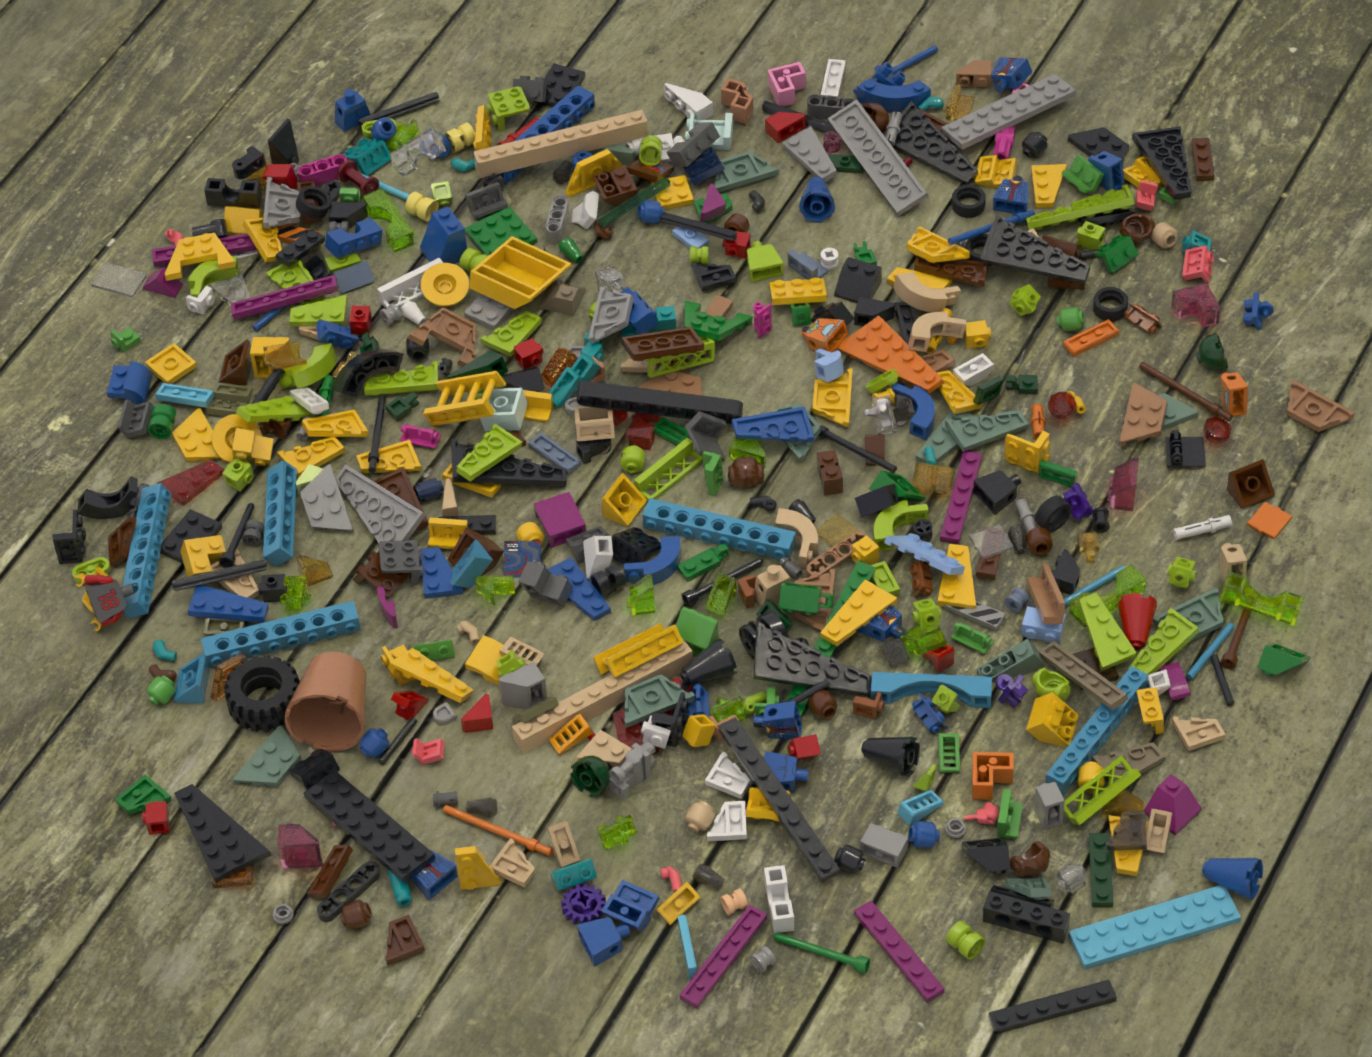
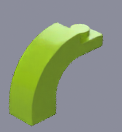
M232 256L236 266L233 268L219 270L218 259L205 261L191 273L188 280L190 296L197 298L206 286L210 287L217 282H236L239 272L237 256Z
M332 343L314 347L311 357L303 363L283 368L285 374L279 381L281 389L297 386L300 389L321 380L329 374L337 362V356Z
M907 500L895 503L894 506L882 510L874 523V542L879 546V551L894 549V545L889 546L884 542L886 536H894L893 533L900 526L913 524L920 519L928 520L927 504L908 506Z

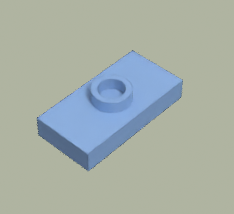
M676 227L672 230V235L689 248L690 246L702 248L710 244L709 239L699 232L681 227Z

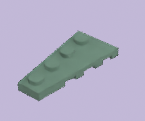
M951 410L916 454L915 460L927 465L924 449L931 446L934 448L936 463H939L949 455L951 450L959 447L945 426V420L952 419L956 421L961 420L962 417H969V419L978 417L967 412L954 414Z

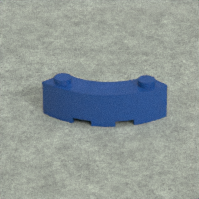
M869 78L857 86V100L859 103H878L886 109L887 113L900 112L911 101L918 109V106L931 96V88L920 80L908 85L890 86Z

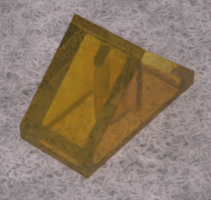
M300 554L296 556L299 574L305 587L333 577L327 562Z
M1126 789L1102 807V818H1109V815L1143 821L1144 801Z

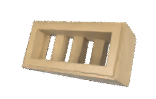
M450 478L446 479L442 504L443 517L459 516Z
M512 637L507 640L499 651L503 655L511 652L508 648L512 644L515 646L512 649L514 652L517 649L521 650L517 655L518 658H521L525 653L527 656L523 659L526 664L529 665L534 662L536 666L540 664L545 655L541 651Z

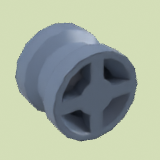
M1014 588L1011 595H1008L1005 599L1006 606L1016 613L1020 612L1023 605L1029 602L1028 594L1020 588Z

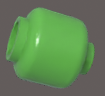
M1078 307L1063 308L1060 316H1057L1058 326H1062L1065 332L1080 330L1082 325H1085L1083 310H1080Z
M164 675L162 677H155L146 689L149 695L148 700L155 705L159 703L162 705L167 704L176 692L175 683Z

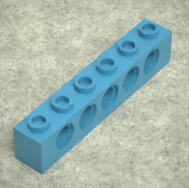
M284 460L267 470L263 558L276 567L293 557L297 469Z

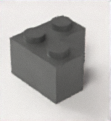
M527 561L518 581L530 597L561 607L565 606L573 588L566 576L558 574V576L553 575L546 569V565L539 561H535V563Z

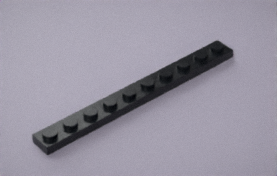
M734 717L718 726L719 732L820 881L823 883L840 874L839 867L737 718Z

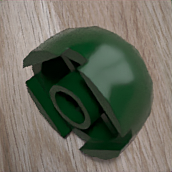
M1217 333L1204 337L1198 345L1199 352L1196 353L1199 364L1203 363L1205 368L1212 371L1228 368L1227 358H1224V349Z
M594 755L584 756L571 766L573 771L570 774L572 782L580 792H583L584 789L591 793L588 796L596 797L609 786L610 769L601 758Z

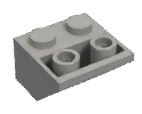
M534 662L498 678L503 705L526 710L547 699L545 678Z

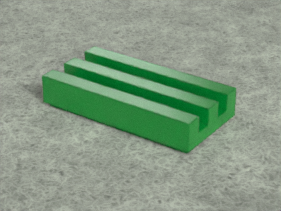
M664 417L651 428L653 434L675 446L689 438V433L686 429Z
M1041 460L1039 464V477L1069 487H1073V484L1077 483V471Z

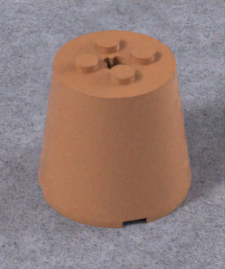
M340 652L321 653L310 661L285 713V725L289 733L298 742L312 745L314 750L324 749L328 752L344 751L357 744V741L363 736L365 729L367 675L363 665L352 656Z

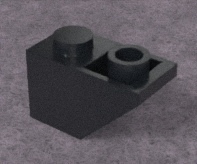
M331 202L329 222L336 221L341 223L342 221H348L350 229L357 222L363 221L368 217L366 202Z
M859 297L854 311V325L865 326L877 316H880L885 322L895 317V303Z
M842 301L835 304L832 302L826 307L820 306L814 311L815 315L811 318L813 323L819 318L844 320L846 327L854 320V317Z
M1064 549L1061 556H1057L1055 562L1056 569L1051 570L1060 592L1071 595L1078 586L1080 568L1069 551Z

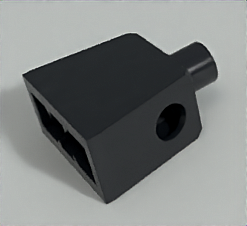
M999 470L975 479L973 482V493L996 515L1016 499L1017 486L1021 484V479L1017 474L1008 477L1003 471Z

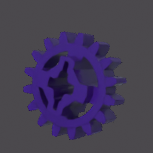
M584 883L583 887L576 884V889L568 888L569 894H563L564 900H561L563 915L566 914L567 921L572 919L574 925L577 922L581 924L598 920L599 916H604L601 911L606 904L605 895H602L601 889L595 890V885L589 888L587 883Z

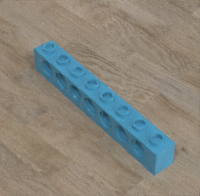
M162 483L142 488L136 516L137 521L122 585L131 584L134 595L124 598L127 605L124 609V614L129 619L149 612L171 500L170 491Z
M652 498L649 499L642 515L643 527L650 530H658L706 543L725 544L730 548L765 555L779 560L783 557L791 558L796 545V532Z
M353 600L201 638L208 667L210 668L361 630Z
M1131 666L1116 685V687L1127 694L1128 700L1113 711L1102 703L1047 772L1045 783L1056 782L1062 797L1077 780L1079 768L1084 763L1091 762L1092 756L1099 752L1138 702L1137 690L1147 689L1148 674Z

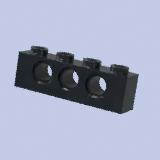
M989 891L983 907V922L1064 944L1069 929L1070 913Z

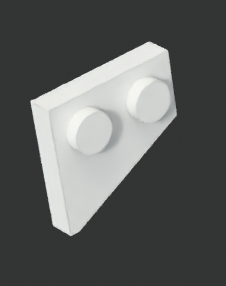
M725 752L721 753L705 779V785L740 799L743 798L751 784L749 777L740 771L736 763L733 764L728 759V755Z
M745 801L724 802L720 814L714 820V826L707 833V841L747 839Z

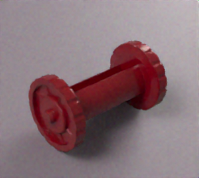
M345 161L338 169V179L342 182L352 181L360 187V195L364 198L373 196L378 190L379 180L374 176L366 178L356 171L357 165L354 161Z

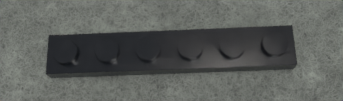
M1105 980L989 1012L988 1017L995 1034L1112 1003L1116 1001L1117 996L1110 980Z

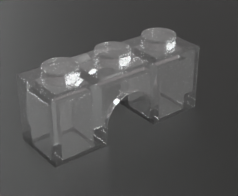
M432 127L390 153L393 168L404 178L418 169L417 160L422 154L426 153L431 159H434L445 152L446 148L443 137Z

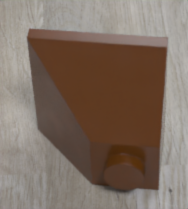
M465 528L447 560L455 566L471 544L477 540L493 559L481 576H483L496 566L504 550L487 537L469 528Z

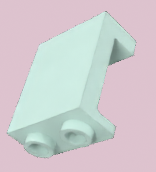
M691 113L690 119H687V129L689 131L698 123L713 122L720 137L708 148L731 150L733 113H726L725 120L695 119V113ZM689 131L685 133V141L691 138L688 133Z

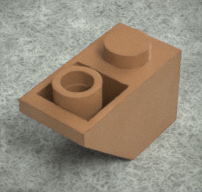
M973 60L956 71V87H991L992 60Z

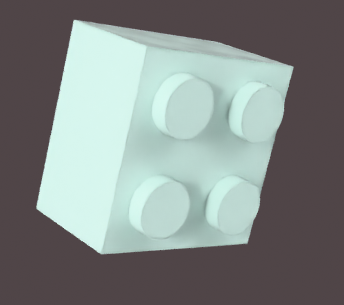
M493 389L488 402L495 412L491 417L480 418L484 430L491 431L494 423L506 431L520 430L528 405L523 389Z

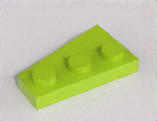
M347 295L291 308L290 327L316 326V322L319 319L345 326Z
M525 311L510 320L508 325L503 328L498 327L488 337L485 335L480 338L481 344L512 357L514 354L513 347L525 342L542 323V318Z

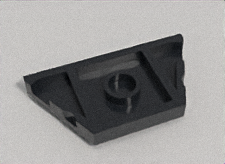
M1105 127L1069 134L1067 141L1089 157L1106 151L1124 161V157L1129 151V145Z

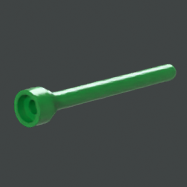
M781 933L774 934V939L778 942L851 965L859 973L866 974L869 969L870 958L857 956L854 958Z

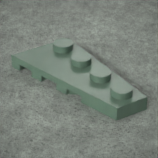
M1020 410L996 413L994 416H987L985 414L979 415V418L969 419V417H962L961 420L956 421L952 419L945 420V426L963 452L1003 438L1007 434H1014L1025 430L1029 425Z

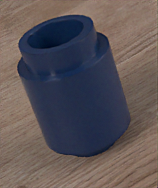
M436 478L418 483V486L414 487L419 501H427L442 495L441 492L444 491L441 480L437 481Z

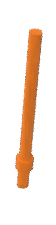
M444 806L443 812L504 838H511L514 842L526 846L530 851H538L548 856L552 855V848L540 844V841L534 838L528 839L451 806Z

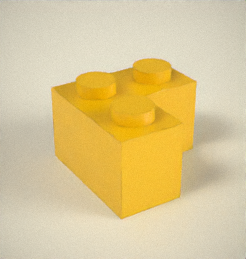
M236 428L232 449L233 458L237 457L242 461H252L256 465L266 466L271 461L274 438L255 436V431Z
M221 535L184 540L180 552L187 577L212 571L210 564L217 562L221 555L226 552Z

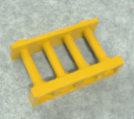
M498 371L437 381L436 385L442 392L436 407L425 408L423 415L432 426L491 417L495 410L488 401L493 389L505 386L506 382ZM479 390H485L482 399L475 400ZM470 392L467 401L460 402L463 394ZM455 395L452 403L445 405L448 397Z
M659 623L593 656V660L600 675L610 671L613 677H617L682 644L683 640L676 625H671L664 629L662 624Z

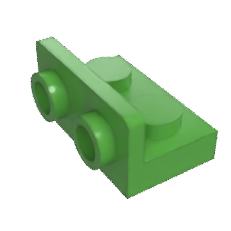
M1076 155L1070 169L1062 171V175L1066 177V180L1076 185L1082 193L1096 192L1104 176V173L1082 155Z
M704 451L702 458L708 494L716 496L724 481L721 455Z
M1003 789L997 836L1017 839L1023 804L1016 803L1015 799L1011 798L1012 790Z

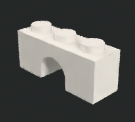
M785 865L764 868V882L773 932L775 934L794 931V914L791 900H789Z

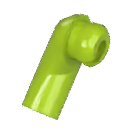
M761 691L746 697L743 704L744 712L746 714L754 713L755 703L766 701L765 693Z

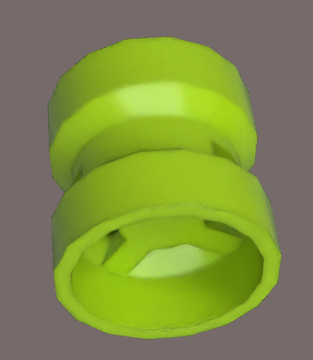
M690 246V264L693 262L708 264L709 247L697 248L696 246Z

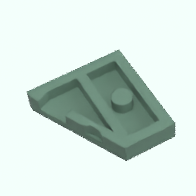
M1045 877L1005 878V887L1030 898L1033 897L1035 900H1044L1046 897H1051V887Z

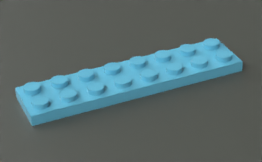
M1219 885L1071 930L1068 936L1083 968L1087 969L1241 921V916L1227 888Z

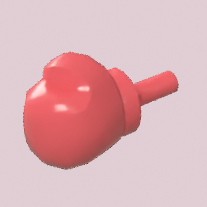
M987 802L983 809H977V814L966 815L964 819L965 821L977 819L978 824L992 825L998 822L1000 810L993 803Z

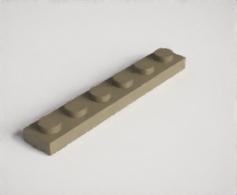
M1055 641L1039 651L1043 660L1112 711L1128 700L1125 692Z

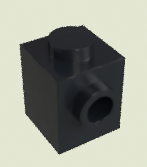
M285 574L262 575V583L258 584L259 595H263L264 602L287 601Z

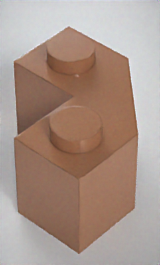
M727 78L721 88V104L730 107V113H733V121L747 124L753 115V97L746 90L744 82Z

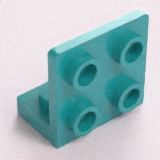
M367 138L358 141V145L345 150V154H343L347 157V160L356 161L361 173L366 176L392 159L384 140Z

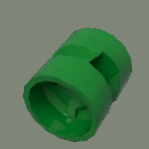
M167 404L155 405L148 426L149 434L158 439L169 438L172 434L176 410Z

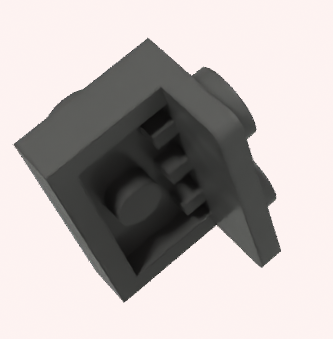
M520 75V79L513 78V87H521L527 101L545 102L547 85H551V82L545 81L546 78L535 77V80H530V76Z
M498 182L465 194L469 211L475 218H484L487 214L499 212L503 208L508 207Z
M129 399L125 400L118 429L128 439L146 434L154 405L148 401L134 406Z

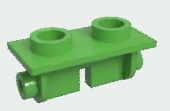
M956 622L954 625L955 632L951 636V639L983 654H986L995 641L990 638L989 634L973 630L963 622Z
M452 639L413 645L415 650L431 661L455 657Z

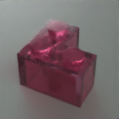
M1208 283L1173 291L1171 306L1178 319L1196 315L1201 327L1219 323L1221 307Z

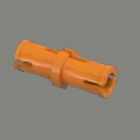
M1034 404L1031 407V426H1033V438L1036 440L1044 431L1046 419L1043 417L1044 407L1041 404Z

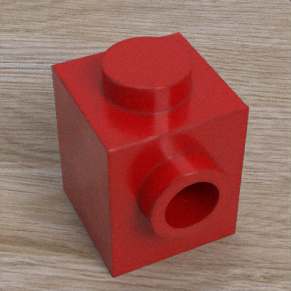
M736 231V240L729 241L723 239L725 255L747 258V250L751 247V234Z
M352 305L349 320L351 334L370 332L372 321L370 306Z
M533 338L513 347L515 360L523 370L543 362V348Z
M817 734L792 739L788 745L789 756L796 757L797 761L819 756L821 751Z
M166 801L146 803V812H142L143 823L147 825L149 835L169 833V811Z

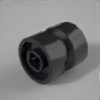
M617 564L605 568L604 572L598 571L590 576L591 583L602 597L611 594L612 589L617 591L626 586L624 574Z

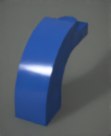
M895 383L892 390L895 394L896 402L911 408L916 413L910 420V434L927 440L933 431L935 422V406L931 396L917 385L913 389H909L906 386Z
M680 536L661 537V551L653 560L624 564L626 582L644 581V586H651L661 583L672 576L681 561Z

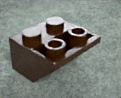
M626 166L592 175V179L604 202L621 209L638 204V190Z

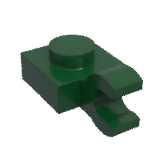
M369 332L361 336L364 343L360 347L361 353L380 349L379 342L374 336L370 338Z
M1006 375L1005 389H1018L1021 394H1037V375H1019L1018 378L1013 375Z
M411 392L404 399L399 396L385 406L386 411L398 421L412 411L411 407L414 408L419 405V401L416 400L418 396L414 392Z

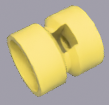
M468 122L444 134L450 141L451 151L454 153L464 149V145L468 147L475 141V131Z
M413 192L406 201L405 211L429 222L432 213L438 211L439 205L436 200L425 197L419 192Z

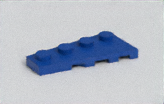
M201 585L195 588L188 608V616L264 623L269 607L268 603Z

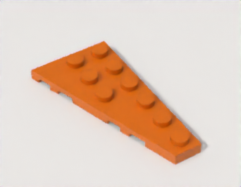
M877 316L849 336L836 349L841 353L848 354L850 358L861 360L865 365L883 373L894 368L899 374L898 380L909 382L913 387L917 385L928 394L944 384L943 379L914 350H908V344L880 316Z

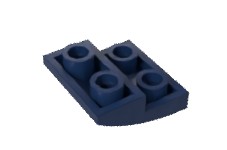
M712 147L707 148L688 167H683L694 186L725 169Z

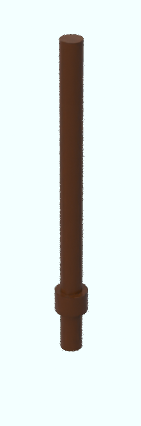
M1145 362L1140 363V369L1209 409V412L1213 415H1219L1229 422L1232 420L1233 415L1223 410L1219 404L1208 401Z

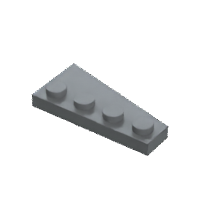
M811 126L782 143L783 148L815 177H821L827 182L837 176L836 168Z

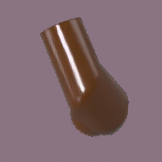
M156 664L149 667V672L154 678L157 676L162 677V675L172 681L177 678V673L174 670H160Z

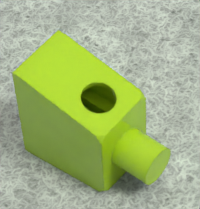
M760 241L753 242L752 248L747 250L750 282L784 275L783 261L773 245H762Z

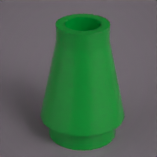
M567 237L559 243L558 247L562 254L572 259L575 263L583 260L584 255L580 252L573 239Z

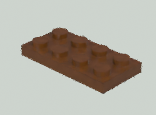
M692 327L622 337V345L633 361H644L651 358L659 359L664 356H678L683 353H696L697 351L704 350V343Z

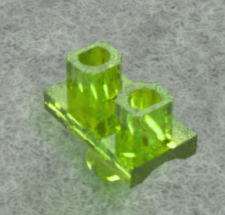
M307 576L284 577L283 585L289 589L288 593L282 594L280 604L285 606L286 611H300L302 606H304L305 600L311 599V594L306 593Z
M720 696L716 698V705L712 706V710L709 711L710 716L712 715L717 723L733 715H736L739 722L746 718L741 696L732 700L730 698L724 700Z
M620 815L615 818L613 824L609 826L603 824L597 828L605 850L620 842L623 845L628 844V838L637 833L631 815L626 817Z

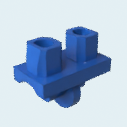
M888 62L881 66L877 64L874 68L876 70L874 74L875 81L878 83L902 86L905 81V74L901 71H898L895 75L891 74L893 67Z
M1259 292L1253 293V299L1244 300L1245 311L1250 312L1243 314L1244 323L1246 326L1255 324L1256 329H1262L1263 318H1267L1274 312L1273 305L1268 301L1261 302L1259 300Z

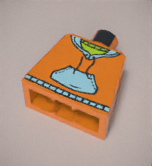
M819 318L811 327H803L801 332L810 349L816 351L822 348L831 353L849 335L844 320Z
M1237 372L1223 373L1220 376L1219 396L1225 410L1232 414L1233 417L1247 414V384Z

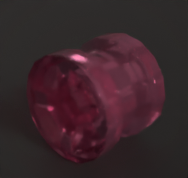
M836 131L826 132L823 135V148L828 153L838 152L840 150V135Z

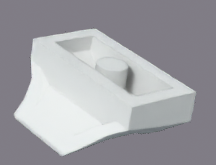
M592 191L585 195L583 202L573 209L571 223L580 224L585 229H588L597 217L599 193Z
M982 353L953 369V374L965 386H973L989 376L994 370V364Z

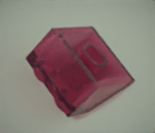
M1134 457L1115 467L1114 475H1110L1109 486H1112V490L1108 489L1107 501H1111L1110 509L1133 511L1138 474V457Z
M279 824L277 846L282 868L323 866L321 848L317 838L300 824Z

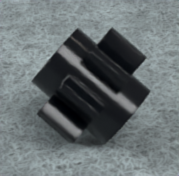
M493 173L491 176L484 177L486 181H484L483 187L498 182L501 191H504L502 187L505 181L500 174Z

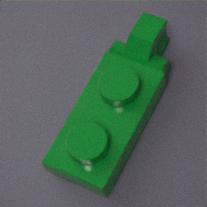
M725 544L719 545L716 548H709L678 564L677 570L689 582L720 566L723 559L729 556V548Z

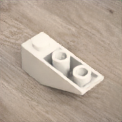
M668 83L664 84L665 98L672 102L678 110H681L688 119H690L691 113H695V119L705 120L713 115V102L702 93Z

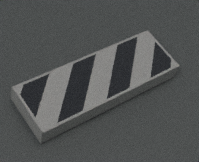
M977 601L976 609L944 605L945 610L994 631H997L1005 619V613Z

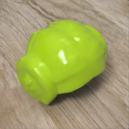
M1042 668L1033 675L1031 682L1039 697L1053 692L1062 701H1065L1070 695L1069 681L1059 673Z

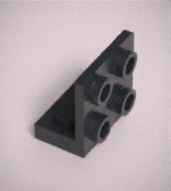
M73 510L72 533L53 534V543L59 564L81 563L82 555L86 554L85 543H83V540H86V530L83 528L82 516L78 515L77 510Z
M632 527L613 534L612 558L623 565L626 563L644 562L646 554L661 549V542L656 537L645 534L642 529Z
M684 692L680 693L673 716L653 713L651 718L653 725L671 730L667 746L676 747L678 740L683 738V725L687 723L689 713L686 712L688 700H686Z

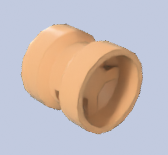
M740 888L734 890L731 895L725 894L720 897L721 904L729 916L738 909L743 910L748 907L746 896Z

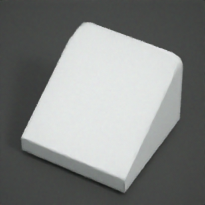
M1167 670L1150 674L1148 677L1150 688L1156 687L1158 696L1171 687Z

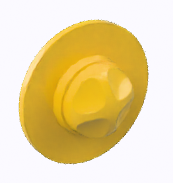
M439 263L428 268L421 278V291L424 297L434 305L442 307L453 306L466 297L469 291V279L465 271L459 266L451 263Z
M237 414L222 418L215 425L212 432V445L215 452L220 458L229 463L234 460L232 449L236 428L255 431V436L262 437L261 430L256 422L249 423Z

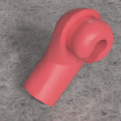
M168 229L165 233V236L174 243V246L178 244L180 239H184L182 234L172 229Z
M671 866L660 870L661 878H669L671 881L673 892L682 886L680 874Z

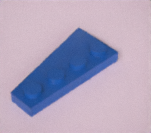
M805 407L732 419V427L736 439L814 442L813 431Z
M572 557L547 569L553 575L558 576V574H561L569 579L568 581L573 588L567 601H572L576 604L577 608L592 620L596 621L611 613V607L589 579H587Z

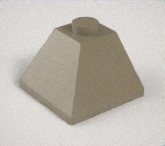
M554 281L549 285L539 307L574 316L586 288Z

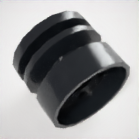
M771 611L758 616L756 622L749 621L748 624H744L739 628L741 642L753 660L755 658L756 626L758 622L764 624V627L772 631L777 630L781 632V635L789 638L785 626L777 615Z

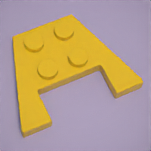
M206 233L199 236L186 237L178 241L166 269L165 278L166 281L182 278V266L218 259L219 270L236 266L234 259L216 234Z

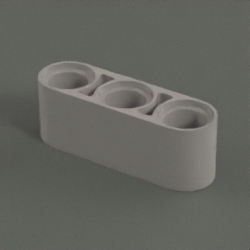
M564 195L555 196L551 203L545 225L546 239L550 244H558L563 239L569 217L568 198Z

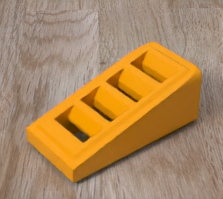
M578 714L552 736L549 742L560 756L593 733L581 714ZM566 735L570 738L568 741L564 738ZM561 740L563 745L560 746L557 741Z

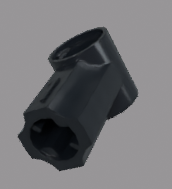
M215 219L210 224L193 227L192 236L215 233L218 238L229 237L226 220Z

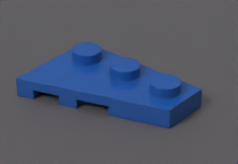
M440 548L420 549L425 599L463 594L462 587L450 584L453 571Z

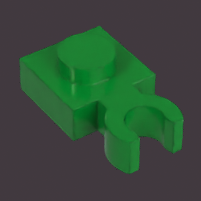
M863 241V247H858L854 243L855 259L877 265L872 249L867 250V243Z

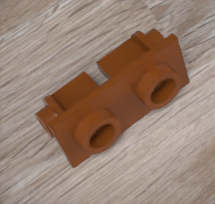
M1129 302L1131 309H1127L1124 313L1127 320L1135 325L1142 320L1139 327L1149 334H1154L1157 331V326L1162 328L1159 321L1160 318L1156 314H1149L1140 304L1135 305Z
M917 559L910 568L914 597L917 598L919 594H924V596L928 597L933 592L932 580H930V565L925 561L921 562V560Z

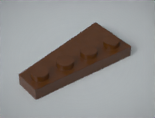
M916 256L914 271L984 287L988 264L981 263V261L962 259L931 263L920 256Z

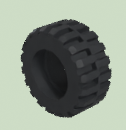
M264 655L261 658L255 656L249 661L248 659L242 661L241 665H237L233 668V672L229 673L224 685V693L230 716L233 717L237 724H241V727L245 729L251 728V731L256 732L258 730L269 732V729L274 728L275 730L278 726H285L286 709L300 683L297 671L294 667L290 666V663L285 660L281 661V658L275 656L274 658H270L269 655ZM262 687H273L279 690L276 695L266 700L248 698L253 691Z

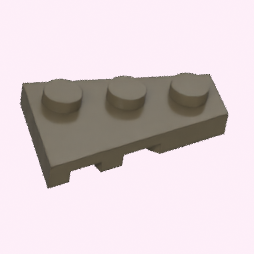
M1153 742L1131 747L1128 751L1119 753L1113 751L1106 756L1100 757L1095 755L1092 756V762H1097L1104 769L1122 755L1131 768L1137 769L1140 774H1143L1164 762L1166 756ZM1121 763L1115 766L1114 775L1121 776L1126 771Z

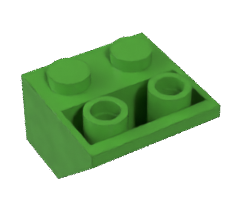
M683 606L676 626L681 638L693 651V656H697L711 643L719 639L718 621L710 616L707 617L700 614L694 609H688Z

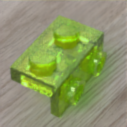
M412 119L410 124L400 121L397 123L395 135L388 142H385L389 151L403 154L406 148H409L411 141L419 132L417 120Z

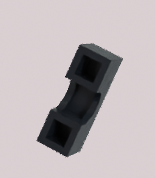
M208 178L204 190L207 206L259 208L262 199L260 181L242 180L240 189H232L226 185L225 179Z

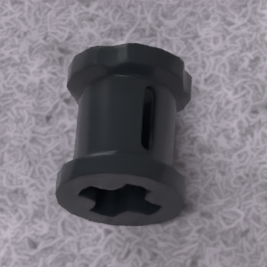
M1104 507L1095 508L1092 511V517L1094 518L1092 528L1097 533L1107 532L1110 528L1108 522L1109 510Z

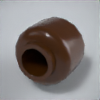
M738 213L731 215L724 224L725 229L747 233L750 227L748 219Z
M1036 527L1030 530L1026 536L1027 545L1032 554L1042 556L1051 551L1053 541L1047 529Z
M821 690L809 698L808 707L818 719H829L836 713L837 701L827 690Z
M356 900L344 905L342 908L343 914L340 915L344 926L348 925L351 930H356L370 923L372 912L367 902L364 903L362 900Z

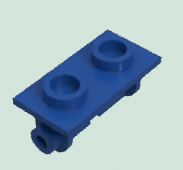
M696 684L692 688L695 700L689 702V716L705 714L709 717L708 691H704L702 685Z
M919 693L922 699L913 702V710L921 719L928 715L923 722L929 731L938 733L942 725L947 729L948 727L944 723L946 718L939 710L935 712L933 707L936 705L931 702L932 700L929 697L924 698Z

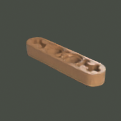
M856 531L809 562L806 568V576L809 578L811 575L817 574L816 571L811 572L812 569L817 570L819 568L818 574L820 576L829 573L830 569H836L852 558V544L855 543L856 539L859 541L865 537L866 534ZM845 547L849 550V553L842 554L839 549ZM831 557L835 562L827 564L824 559Z

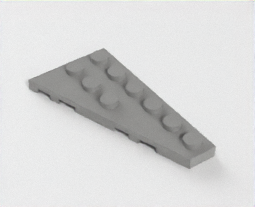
M346 464L336 476L339 487L350 500V503L359 513V516L378 543L380 541L408 540L426 516L419 509Z

